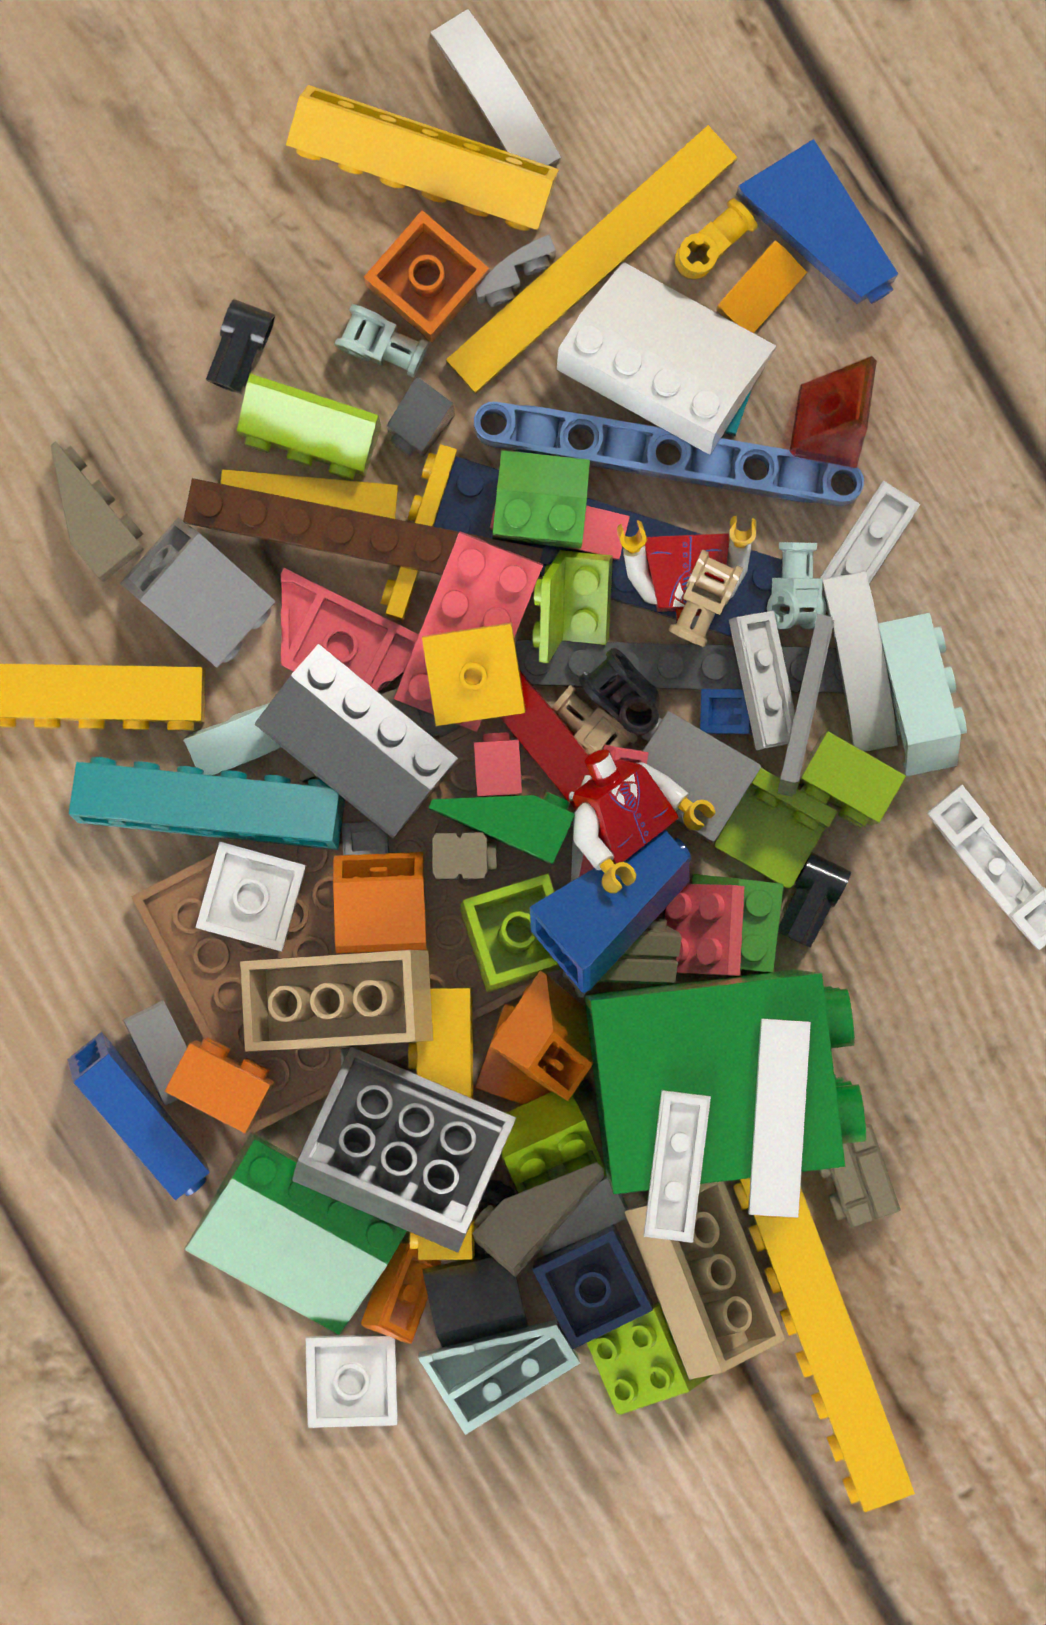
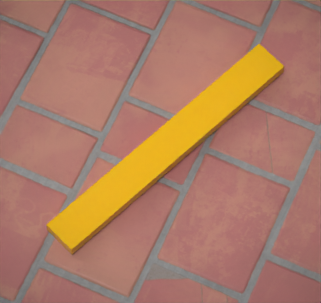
M707 125L446 359L448 365L477 394L736 162L738 157Z

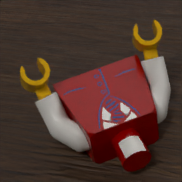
M733 516L730 520L729 531L731 540L729 539V533L646 537L643 524L639 520H637L639 528L637 534L627 537L624 535L622 524L617 527V534L621 545L624 547L623 553L627 576L643 600L656 605L657 612L676 611L677 623L687 601L683 599L688 588L686 587L702 549L709 552V558L729 567L735 568L737 565L743 567V571L730 598L734 596L748 570L751 543L756 537V520L752 518L749 530L739 531L736 529L737 516ZM708 572L704 573L705 575L713 579H716L720 582H725L724 579L719 578L713 574H710ZM701 609L697 610L690 625L691 628L695 627L702 611Z
M602 749L593 752L585 759V765L592 778L574 791L573 801L576 812L573 839L596 870L602 869L604 872L602 877L603 888L609 893H617L622 889V885L616 879L615 874L621 878L626 886H630L636 880L634 868L624 861L679 818L676 813L678 809L684 812L683 821L687 828L700 830L705 825L695 817L694 810H699L707 818H712L715 815V808L707 800L691 802L688 799L689 793L667 775L644 762L633 763L621 759L614 761L610 751Z

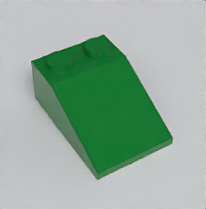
M545 792L543 799L535 795L432 799L429 809L477 832L484 833L488 837L550 865H553L575 816L574 813L568 811L569 801L549 792Z

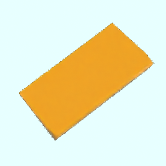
M775 240L717 305L716 311L726 319L755 333L803 279L807 271L782 244Z

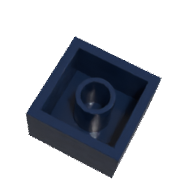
M615 1224L564 1248L541 1256L533 1262L532 1270L572 1350L653 1311V1300Z

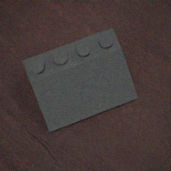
M350 1046L297 1160L292 1181L459 1253L516 1117Z

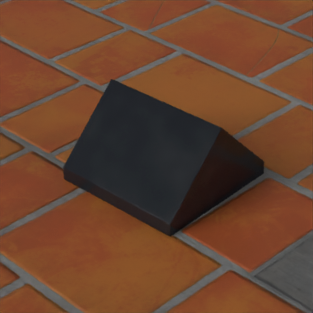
M490 1254L476 1256L472 1260H459L422 1269L436 1335L442 1347L528 1327L517 1277L512 1275Z

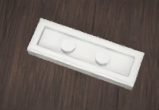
M883 480L820 579L866 571L868 582L870 583L921 504Z
M774 611L729 619L756 750L787 745L790 739L795 709Z
M661 1090L644 1237L693 1243L710 1096Z

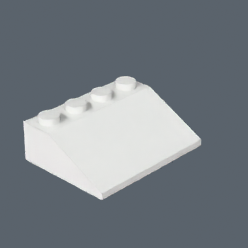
M623 262L581 312L558 349L556 370L711 455L776 350V345Z

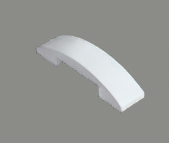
M468 9L431 31L435 42L452 69L456 70L500 140V145L504 151L548 166L561 159L550 136L515 77Z
M866 571L823 579L822 586L827 613L834 620L833 635L847 710L845 711L851 743L864 752L897 746V733L888 672Z
M963 785L958 786L929 810L927 814L1000 908L1038 950L1042 949L1046 945V888L1041 886L990 823V818Z

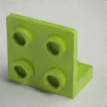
M560 550L552 564L546 565L544 576L542 579H537L534 590V604L541 606L540 621L535 622L533 630V647L539 648V662L549 663L562 640L601 645L607 644L610 630L613 555Z
M760 768L724 825L714 845L717 849L771 880L784 884L785 888H791L823 831L830 826L838 811L799 789L796 790V794H793V797L778 794L780 778Z
M659 1302L653 1305V1311L587 1342L614 1409L619 1415L687 1393L713 1376L689 1379Z

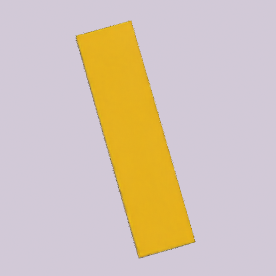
M222 469L221 484L396 519L398 485Z

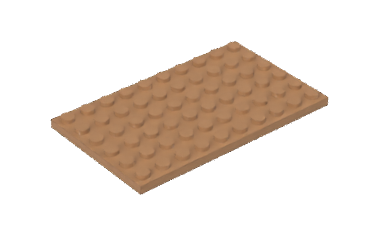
M500 717L482 719L477 732L462 726L436 740L458 758L445 779L394 838L388 835L389 853L423 852L426 891V950L429 955L430 988H473V1020L522 996L526 987L535 978L486 992L459 909L462 900L545 874H549L555 892L571 882L573 820L553 865L485 835L488 842H496L497 870H488V875H486L485 879H463L462 875H460L458 880H437L435 875H433L432 838H434L435 833H456L460 838L462 833L480 832L429 809L432 799L477 797L474 743L483 742V734L507 732L509 733L510 740H518ZM519 741L521 796L535 795L543 799L545 792H549L567 800ZM345 800L342 824L371 821ZM570 804L568 811L575 814L576 810ZM342 827L339 850L245 840L232 844L307 865L283 952L195 928L216 853L131 896L203 1038L209 1037L230 1048L231 1050L227 1056L241 1064L244 1059L249 1058L270 1069L267 1077L274 1080L275 1083L250 1129L253 1134L328 1096L341 1068V1049H350V1046L245 1052L240 961L353 954H336L333 860L334 856L343 855ZM563 969L547 973V975L551 979H555L563 975ZM409 1042L351 1047L392 1063L408 1054Z

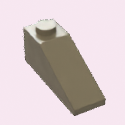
M596 1162L506 1198L496 1208L489 1205L473 1224L477 1228L473 1233L475 1242L516 1277L604 1178L603 1168Z

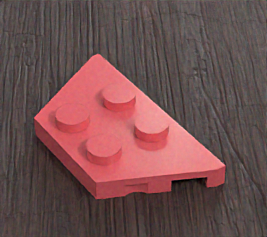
M283 568L281 572L282 667L294 672L313 649L320 644L377 692H380L404 674L419 634Z

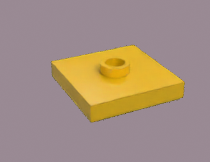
M512 622L422 636L436 726L525 713Z

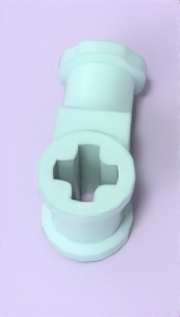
M352 304L349 309L352 314L342 338H337L334 346L354 357L365 361H372L379 365H382L384 360L406 369L407 375L414 377L423 361L429 341L425 339L416 341L398 333L396 324L389 322L383 316L367 308ZM364 326V328H363V330H362V333H361L359 339L357 340V338H358V336H359V334H360V331H361L362 327Z
M779 542V550L782 551V578H772V594L768 600L767 612L774 611L778 629H789L793 625H800L805 629H814L817 614L826 615L827 611L826 602L822 595L823 579L813 578L814 551L817 550V543ZM780 607H790V611H780ZM804 608H814V611L804 612Z

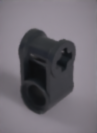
M611 648L606 653L607 658L592 672H584L579 676V682L587 695L598 705L606 709L624 729L634 734L648 733L658 723L659 692L621 651ZM636 702H642L650 708L646 711L637 712L629 706Z

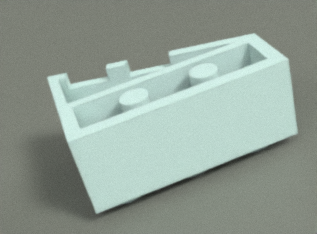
M930 613L878 623L892 703L897 719L895 722L897 736L901 735L905 751V763H903L905 776L957 766L961 734L967 733V727L962 707L954 708L951 694L956 693V683L952 668H944L940 653L946 652V645L941 626L933 627Z
M556 1320L419 1352L418 1356L419 1361L465 1435L580 1364L578 1354L574 1349L572 1350Z

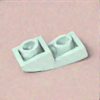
M269 703L235 714L228 721L189 733L183 740L195 767L204 770L203 775L212 776L281 748L279 744L254 725Z

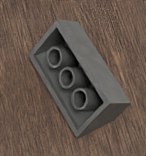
M320 644L313 649L290 675L254 724L392 838L398 834L445 779L458 759Z

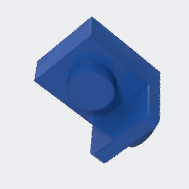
M701 689L700 730L707 734L753 735L743 689Z

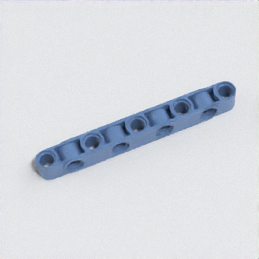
M502 402L485 403L476 411L474 416L475 434L485 445L522 453L589 459V466L796 502L820 503L832 506H847L853 503L864 487L863 474L856 465L799 451L720 438L711 455L660 427L538 406H519ZM489 414H499L505 419L507 425L502 433L490 435L482 429V420ZM576 429L588 430L593 436V444L585 450H577L570 445L568 441L569 434ZM663 444L675 445L680 452V460L673 465L662 464L656 457V449ZM749 459H759L767 467V476L761 480L749 479L744 473L743 464ZM836 474L848 475L854 483L853 493L843 496L837 494L831 486L832 477Z

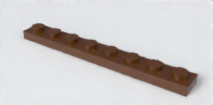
M195 478L191 480L183 522L189 525L437 575H443L459 534L457 531ZM468 534L540 563L543 551L541 548Z

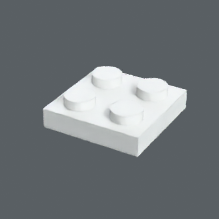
M219 842L195 928L283 952L307 865Z
M384 1334L306 1336L308 1428L391 1426L398 1424L396 1339Z

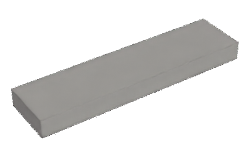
M817 614L778 794L793 797V794H796L834 625L833 617Z

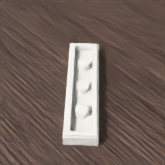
M761 1019L749 1215L798 1218L811 1022Z

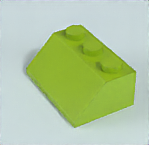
M250 374L237 432L239 436L246 438L245 446L266 453L270 452L272 446L287 451L286 459L311 467L313 460L330 465L329 473L353 480L355 474L366 476L382 426L377 414Z

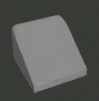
M372 821L342 824L343 855L389 853L388 834Z

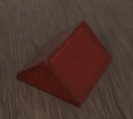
M873 356L800 385L789 451L794 457L857 468L868 428L877 360Z

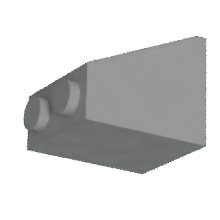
M179 517L120 583L216 668L222 662L226 663L236 656L242 646L241 640L252 628L257 629L264 624L271 614L270 607L275 603V600L206 538L191 526L185 524Z
M668 711L663 719L659 717L658 723L653 730L642 735V738L648 741L643 750L649 752L647 765L667 775L689 793L688 799L691 802L707 800L714 806L715 815L712 818H707L701 811L694 810L695 817L705 825L700 830H691L686 827L683 821L684 812L680 809L676 811L679 818L675 821L681 827L711 844L718 837L760 770L761 765Z

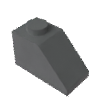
M416 377L386 425L388 432L393 435L389 441L408 456H411L415 451L424 457L454 417L453 403L419 377Z

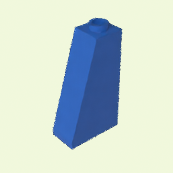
M814 139L738 185L736 195L739 200L856 304L867 298L873 304L894 290L891 283L895 281L898 272Z
M664 829L624 861L631 865L636 873V880L630 886H626L621 878L615 874L616 879L622 885V889L617 893H609L602 886L604 872L602 869L596 870L593 868L530 906L531 932L583 994L592 989L689 883V862L691 861L689 850L680 839L676 838L674 840Z
M103 1032L99 1033L67 1059L73 1083L175 1201L183 1194L186 1196L192 1195L204 1185L207 1180L205 1176L210 1173L206 1160Z

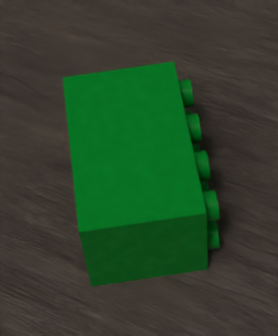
M793 969L773 973H759L584 995L604 1168L613 1194L649 1190L661 1090L711 1097L700 1184L751 1178L761 1019L811 1022L801 1172L846 1167L843 1144L866 1142V1123L859 1084L852 1085L851 1081H844L843 1077L836 1078L831 1050L832 1048L855 1045L848 989H840L839 987H825L822 973Z

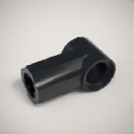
M233 299L225 314L220 330L222 338L206 380L220 388L242 394L259 351H263L269 339L275 321V314Z
M811 852L794 885L796 891L779 923L778 932L811 948L831 906L835 907L851 876V871Z

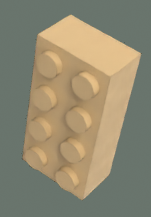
M401 950L240 961L245 1052L433 1041L429 955L427 950Z
M724 1181L700 1184L693 1243L644 1237L648 1201L624 1211L689 1379L723 1373L785 1341Z

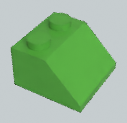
M501 450L492 539L581 549L590 460Z
M692 874L691 884L745 886L740 969L773 973L784 884Z

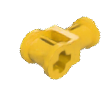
M731 198L727 202L728 208L713 222L710 221L698 233L691 234L683 240L674 257L675 267L679 274L691 280L705 277L717 260L733 243L747 231L754 232L758 228L753 215L741 202ZM701 249L705 253L702 262L696 261L691 264L687 259L691 251L697 252Z

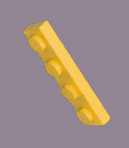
M440 444L437 455L428 453L421 478L427 479L428 483L423 496L415 494L408 520L434 527L457 456V449ZM400 567L396 581L388 578L380 603L388 606L386 610L387 617L404 622L420 571Z

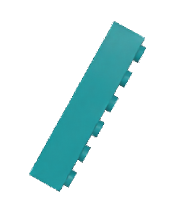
M91 757L90 763L76 762L69 815L77 823L339 850L345 799L322 780H309L308 785L291 784L290 778L279 775H265L264 781L247 779V774L230 770L221 771L220 776L203 775L204 770L191 766H178L177 772L160 770V765L143 761L134 762L133 767L116 766L117 761L104 757Z

